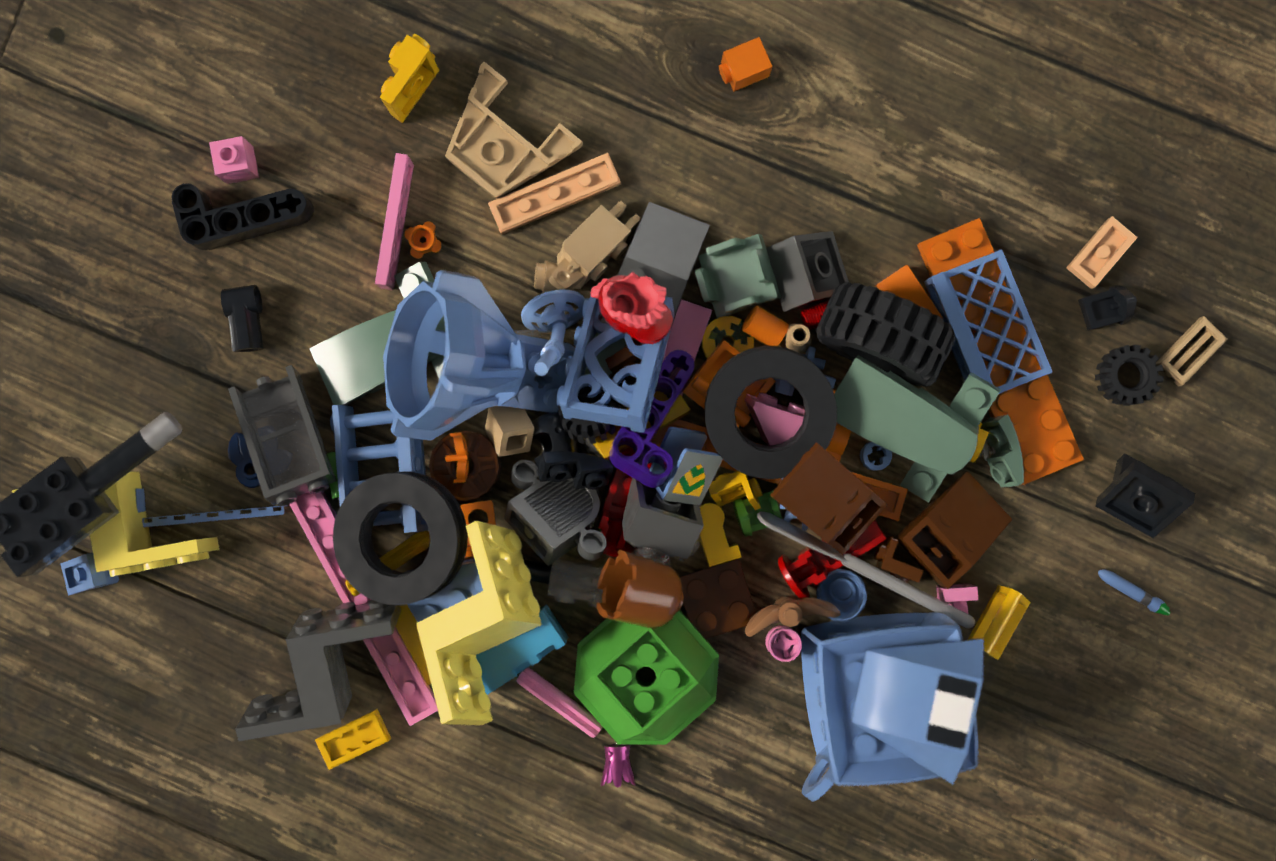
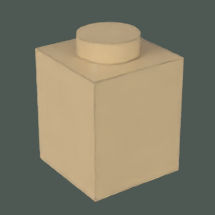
M498 405L488 408L485 431L498 457L529 452L534 426L525 409Z

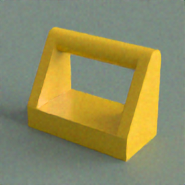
M998 585L967 641L984 639L983 652L999 660L1031 602L1018 591Z

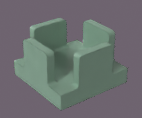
M761 234L745 239L733 238L706 248L707 253L698 255L702 268L695 270L702 298L704 302H711L713 304L717 318L729 316L753 308L756 305L781 298Z

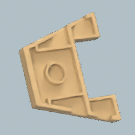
M483 62L445 157L491 196L498 199L580 149L583 142L559 123L538 149L488 109L508 83L503 76L486 62Z

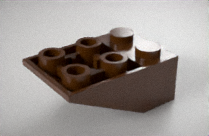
M817 442L802 456L800 462L780 481L778 487L771 493V496L842 555L847 552L888 505Z
M966 471L894 538L898 539L901 546L938 586L949 589L974 566L1013 519L977 480Z

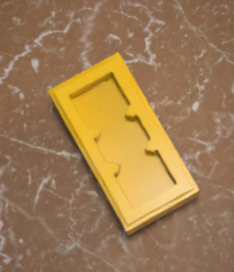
M375 709L316 738L315 742L330 770L390 741L392 738L378 709Z

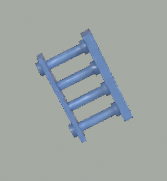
M332 405L333 414L330 418V425L335 439L340 506L348 494L365 481H359L357 461L397 457L399 472H415L426 475L424 445L421 439L397 437L395 443L356 448L355 428L391 424L395 416L391 410L354 415L353 407ZM402 504L400 510L379 512L373 522V526L401 523L404 526V533L429 531L428 525L420 512L406 504Z

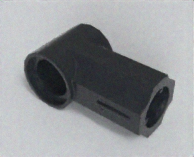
M249 285L222 289L221 305L225 316L229 320L232 351L237 353L264 349L259 314L262 313L263 304L258 286Z

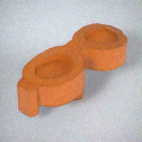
M462 432L449 433L454 439L457 454L446 455L445 460L446 462L457 461V479H454L453 483H464L469 472L466 439Z

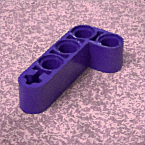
M683 350L670 352L662 363L655 392H663L667 395L668 400L659 401L655 397L653 398L648 417L652 427L646 428L645 433L631 431L630 427L622 426L615 436L609 452L610 461L617 469L651 488L662 486L667 481L673 468L671 455L651 441L684 390L694 370V359L688 352ZM678 367L681 370L673 381L669 377L672 370ZM621 445L630 446L635 454L624 456L619 452L618 447ZM658 463L662 466L664 473H652L647 464Z

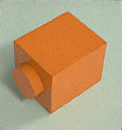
M757 37L724 51L719 71L724 83H730L733 91H737L768 78L773 66L760 37Z

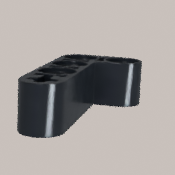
M189 183L177 186L171 196L177 224L183 240L203 251L309 222L314 213L312 202L296 189H286L213 209L212 202L206 193ZM197 195L196 204L191 208H187L186 203L189 197ZM298 201L300 204L296 206L297 211L293 213L290 209H293L295 207L294 202ZM264 209H269V218L259 223L258 214ZM237 217L238 224L236 228L232 231H227V222L231 218ZM201 226H205V235L201 239L196 240V230Z

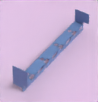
M135 489L138 513L145 512L144 489ZM284 506L262 507L266 508V510L250 508L252 510L250 514H240V510L250 509L217 511L219 515L217 517H207V513L217 512L184 514L185 519L174 520V516L184 515L162 516L167 517V519L150 517L152 518L150 523H144V519L150 518H142L143 527L283 515ZM273 507H281V511H273Z

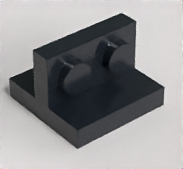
M1124 453L1117 460L1112 483L1097 497L1095 506L1154 538L1194 503L1195 493L1186 489L1172 478L1161 474L1143 462Z

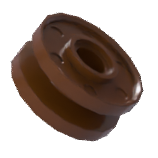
M459 431L462 432L466 439L468 457L474 462V469L468 475L466 482L453 483L454 479H457V461L446 462L445 460L446 455L457 454L454 439L450 434L437 443L432 450L429 462L431 478L445 486L455 499L462 501L480 498L490 492L499 481L502 470L501 457H498L490 439L483 434L472 431Z

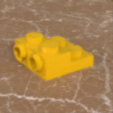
M407 34L402 42L398 41L393 46L389 54L390 60L388 63L395 76L387 78L381 88L382 94L380 99L391 116L401 123L404 122L439 72L434 60L435 55L429 49L431 47L430 44L417 34H414L412 37Z

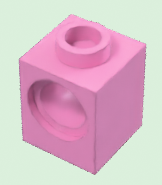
M240 136L209 142L215 175L226 184L259 178L254 147L245 138Z

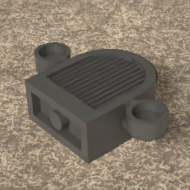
M529 460L516 462L512 468L511 481L513 485L524 491L508 502L504 517L507 523L548 566L576 546L578 553L587 560L599 559L603 555L607 544L606 538L601 532L592 530L600 508L599 490L588 488L575 489L572 478L562 482H540L538 480V467L534 462Z

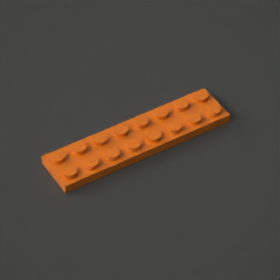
M980 218L927 239L917 245L930 277L994 253ZM993 260L986 263L980 276L997 283L1001 274L997 261ZM975 267L968 271L976 273L978 267ZM962 274L950 277L954 290L966 295L973 279ZM1003 281L1002 285L1007 287L1005 281ZM977 282L971 297L988 304L994 288ZM999 291L993 307L1010 313L1014 303L1011 295ZM958 298L960 305L962 306L964 300ZM968 303L964 312L967 321L979 326L985 309ZM1016 311L1014 316L1019 317L1018 312ZM990 312L984 328L1000 335L1007 319ZM1012 321L1006 338L1022 344L1026 335L1024 327ZM971 329L973 336H975L976 331ZM981 333L977 342L979 351L992 356L998 340ZM1029 341L1027 347L1032 348ZM1003 343L996 359L1013 366L1020 349ZM1025 352L1018 368L1028 373L1041 370L1036 356ZM984 360V363L987 368L989 361ZM994 364L990 373L993 385L998 387L1005 384L1010 370ZM1016 373L1013 380L1023 376ZM1048 375L998 394L988 412L990 417L993 418L1008 414L1013 423L1023 458L1024 483L1021 485L1084 460Z

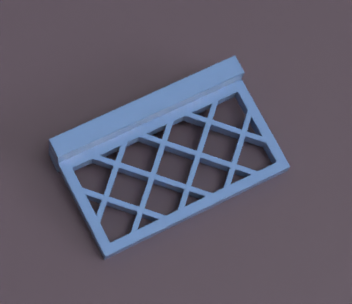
M1002 249L946 272L931 276L924 281L931 301L943 317V321L949 323L952 329H954L955 341L951 350L964 381L972 372L993 385L990 373L993 365L996 364L1010 370L1006 383L997 387L1001 389L1000 393L1053 372ZM993 260L997 261L1001 271L997 283L980 276L984 265ZM978 267L976 273L968 271L970 269ZM962 274L973 279L966 295L954 290L950 277ZM1003 281H1005L1007 287L1002 285ZM977 282L994 288L988 304L971 297ZM999 291L1011 295L1014 303L1010 313L993 307ZM958 298L964 300L962 306L960 305ZM968 303L985 309L979 326L968 322L964 312ZM1016 311L1018 312L1019 317L1014 316ZM990 312L1007 319L1000 335L984 328ZM1012 321L1022 325L1025 329L1026 335L1022 344L1006 338ZM971 329L976 331L975 336H973ZM981 333L998 340L992 356L979 351L977 342ZM1029 341L1032 348L1027 347ZM1003 343L1020 349L1013 366L996 359ZM1025 352L1036 356L1041 370L1028 373L1018 368ZM984 360L989 361L987 368L984 363ZM1016 373L1023 376L1013 380Z

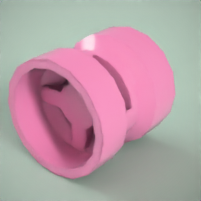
M778 625L767 633L765 644L767 650L775 659L781 662H789L799 656L802 649V641L792 628Z

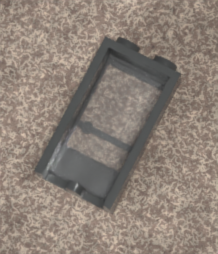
M292 365L285 367L288 377L275 382L267 376L261 377L256 380L258 388L243 394L235 386L228 388L264 498L273 505L277 504L278 506L294 503L297 501V496L310 492V494L323 492L329 488V484L337 481L305 392L301 375Z

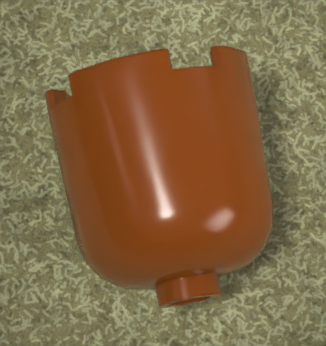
M618 550V557L616 559L608 558L597 584V588L603 590L602 603L597 602L596 604L600 616L648 628H658L668 624L676 612L681 609L684 600L681 579L673 568L623 550Z

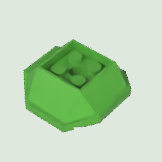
M681 610L676 612L668 624L658 628H648L605 619L578 643L574 695L617 744L666 745L716 701L719 653ZM642 667H650L654 670L656 677L651 682H642L637 676V671Z

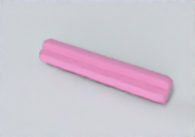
M529 667L524 669L518 676L517 683L590 737L595 738L603 728L588 710Z

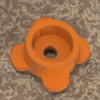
M427 221L423 225H417L413 228L409 227L404 233L411 246L410 254L416 259L422 258L426 253H437L441 250L442 243L436 238V226L432 222ZM422 237L426 238L425 243L420 242Z

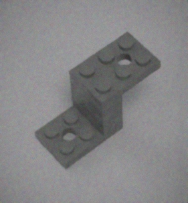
M370 600L367 604L355 606L354 602H348L336 606L333 610L322 611L321 608H313L302 612L285 639L297 689L289 691L286 695L273 697L271 694H265L254 698L235 728L238 742L341 724L352 698V692L340 643L392 635L401 613L400 605H387Z

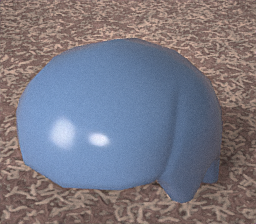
M836 569L829 572L827 579L820 582L816 590L817 599L828 601L839 609L840 616L828 617L833 621L846 622L856 618L864 609L867 601L865 583L852 570Z

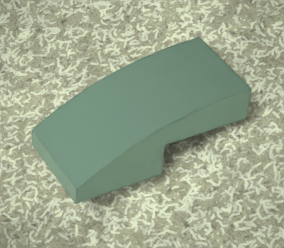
M1008 414L989 418L982 423V427L985 431L989 432L986 440L996 452L986 458L990 466V473L993 479L999 483L1000 487L1019 486L1024 483V467L1021 447L1013 423Z

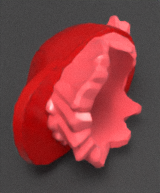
M631 272L628 276L618 275L609 279L603 278L602 282L592 287L591 297L598 299L603 318L616 331L629 334L643 344H654L662 340L672 327V313L664 303L667 289L655 284L651 277H639L634 272Z

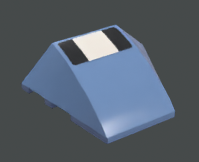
M984 639L866 649L851 722L953 784L967 756L983 681Z

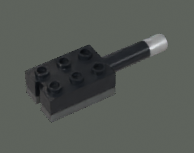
M163 412L88 469L79 457L61 456L0 502V543L6 551L1 554V557L15 576L19 578L37 575L120 513L104 491L181 434L182 427L177 419L169 412Z

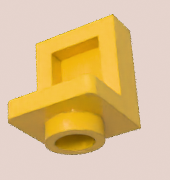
M736 471L734 473L721 474L715 478V481L711 482L708 490L719 507L747 496L748 501L755 510L761 508L758 497L763 496L755 477L750 479L748 475Z

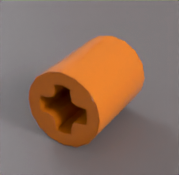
M756 305L746 317L742 331L767 346H778L785 337L789 324Z

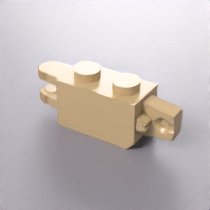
M620 201L610 211L600 205L562 243L561 251L557 255L558 266L549 279L551 285L558 290H570L577 284L583 287L590 279L598 280L608 267L606 265L607 261L611 257L617 260L628 248L629 245L625 242L630 233L638 226L641 218L636 214L624 225L617 218L624 213L626 204Z

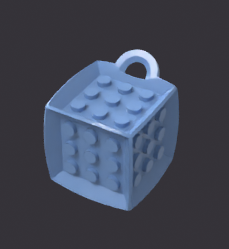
M929 612L861 616L846 622L831 621L803 628L801 631V656L804 693L817 756L815 757L816 764L804 782L802 794L810 801H815L823 796L833 784L837 786L882 785L940 777L851 722L866 649L963 641V637L958 624L945 614ZM976 714L967 756L959 773L975 769L978 765Z

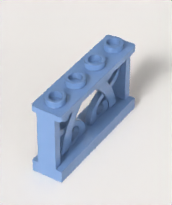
M591 296L590 298H585L582 308L584 320L582 327L578 326L575 331L574 346L576 348L574 355L568 356L565 368L567 379L565 386L561 385L558 389L557 405L561 407L563 416L566 419L577 418L630 427L631 431L645 433L670 331L657 343L637 346L633 343L632 337L629 334L620 333L608 323L600 322L601 311L597 298H592ZM666 297L664 303L671 310L674 319L672 297ZM625 337L628 350L637 358L642 359L641 364L624 367L611 380L601 368L596 356L612 343ZM586 366L590 372L588 375H584ZM627 376H634L637 379L633 385H627L624 380L622 388L619 386L620 382ZM585 386L592 388L591 392L587 395L588 398L597 396L601 389L605 392L602 398L593 404L582 403L578 399L579 391ZM612 398L628 407L629 410L606 406Z

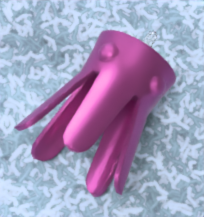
M616 741L615 744L604 745L606 761L601 786L605 784V781L610 783L613 780L614 786L620 787L622 785V774L627 783L631 782L632 785H636L629 760L630 745L617 744Z

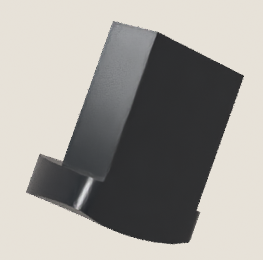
M1119 285L1109 287V291L1078 300L1087 331L1117 322L1120 325L1128 323L1134 315L1137 302L1136 297L1127 288Z

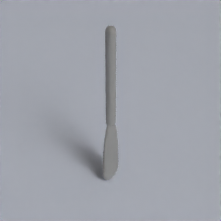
M759 512L757 514L758 520L768 528L815 551L841 561L845 567L933 612L945 614L965 628L969 629L975 625V619L971 615L851 554H840L829 544L768 512Z

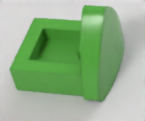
M773 491L763 493V496L758 497L761 508L758 510L752 507L748 499L742 500L740 498L733 501L735 515L745 537L751 536L754 531L767 528L758 520L757 514L759 512H768L782 519L777 501L771 496Z

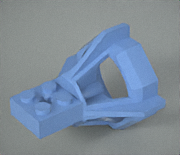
M439 270L434 283L422 281L398 304L383 354L386 405L395 414L391 432L396 437L431 441L486 408L497 405L549 413L558 412V389L561 385L565 386L567 379L565 373L566 362L569 355H574L575 347L570 343L563 342L565 352L560 361L552 365L547 374L543 376L538 375L534 367L541 357L542 348L549 340L516 334L477 277ZM443 315L446 332L436 329ZM429 352L444 356L441 376L431 399L427 387V360Z

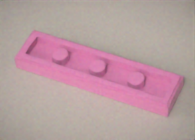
M396 153L375 279V284L381 289L392 290L395 285L394 276L397 272L414 167L413 162L406 154Z

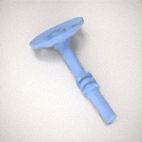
M568 289L548 291L531 299L522 309L521 319L526 328L540 333L551 332L550 340L542 348L541 357L534 367L535 372L540 376L547 374L551 366L560 361L565 352L563 342L566 328L574 325L583 317L582 308L585 298L576 291ZM554 302V304L547 306L541 314L536 313L541 307ZM566 302L574 303L579 308L574 310L573 306L567 304Z

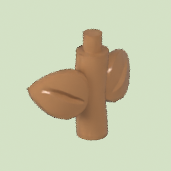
M781 596L774 604L759 610L751 617L746 626L745 633L747 637H751L770 624L781 622L787 627H794L800 623L802 616L815 614L834 618L840 616V611L835 605L822 599L802 598L795 600L789 596Z

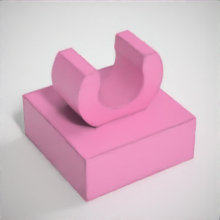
M955 584L949 589L936 586L937 599L949 602V605L967 614V601L978 600V588L972 584Z

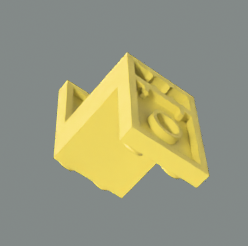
M129 472L104 491L120 513L90 534L96 572L109 571L110 577L177 565V563L209 559V552L220 550L217 537L189 540L152 548L149 527H143L142 518H147L146 511L138 513L135 489H142L139 472Z
M475 521L467 525L466 529L483 591L416 623L441 724L484 725L493 721L490 711L491 702L485 692L481 677L482 668L477 661L476 655L542 625L539 617L540 606L533 596L529 582L531 575L524 564L521 553L522 544L515 530Z

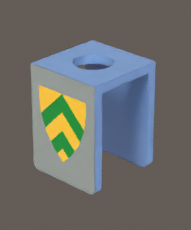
M677 427L668 428L660 448L671 455L673 468L667 481L662 486L655 488L663 501L701 505L723 460L718 453L701 451L707 439L705 432ZM652 463L649 469L652 473H664L661 465Z

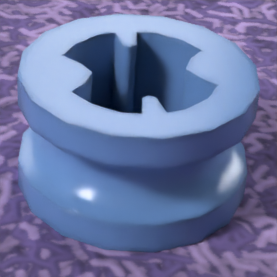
M873 442L865 444L860 452V461L863 466L873 471L886 468L892 459V451ZM873 446L877 447V451L882 450L884 453V457L879 459V465H874L875 461L868 460L867 455L872 453L871 447Z

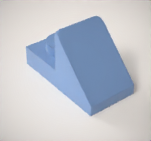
M93 552L61 563L68 596L111 585L119 581L118 576L110 577L109 571L96 572Z

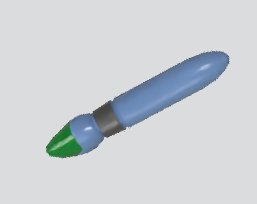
M1102 569L1098 571L1100 578L1104 582L1133 600L1147 606L1150 611L1162 615H1170L1169 607L1160 598L1152 597L1146 591L1110 570Z

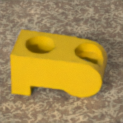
M704 503L699 506L704 525L699 537L708 566L711 567L742 558L738 544L728 545L723 529L725 517L722 508L713 503Z

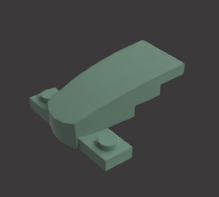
M418 262L394 276L403 298H406L422 281L432 283L435 281L427 262ZM396 310L354 326L309 348L334 405L346 406L366 394L375 393L385 387L383 354ZM443 315L436 329L446 332ZM429 352L427 364L432 362L440 379L444 356Z
M858 355L834 394L837 405L836 423L889 451L914 461L900 485L929 503L947 473L954 474L972 459L977 447L978 425L1001 389L971 372L951 405L947 406L922 387L917 389L892 371L887 373Z

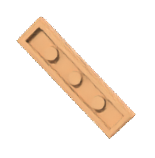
M606 153L488 202V205L502 235L621 185V181L609 153Z

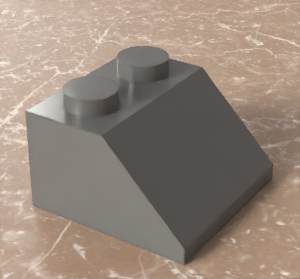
M833 231L795 235L766 248L781 295L779 301L784 312L806 308L830 300L837 286L849 282Z
M632 478L622 519L624 540L637 547L646 546L659 550L667 556H679L688 559L704 527L699 505L663 501L655 488L648 487Z

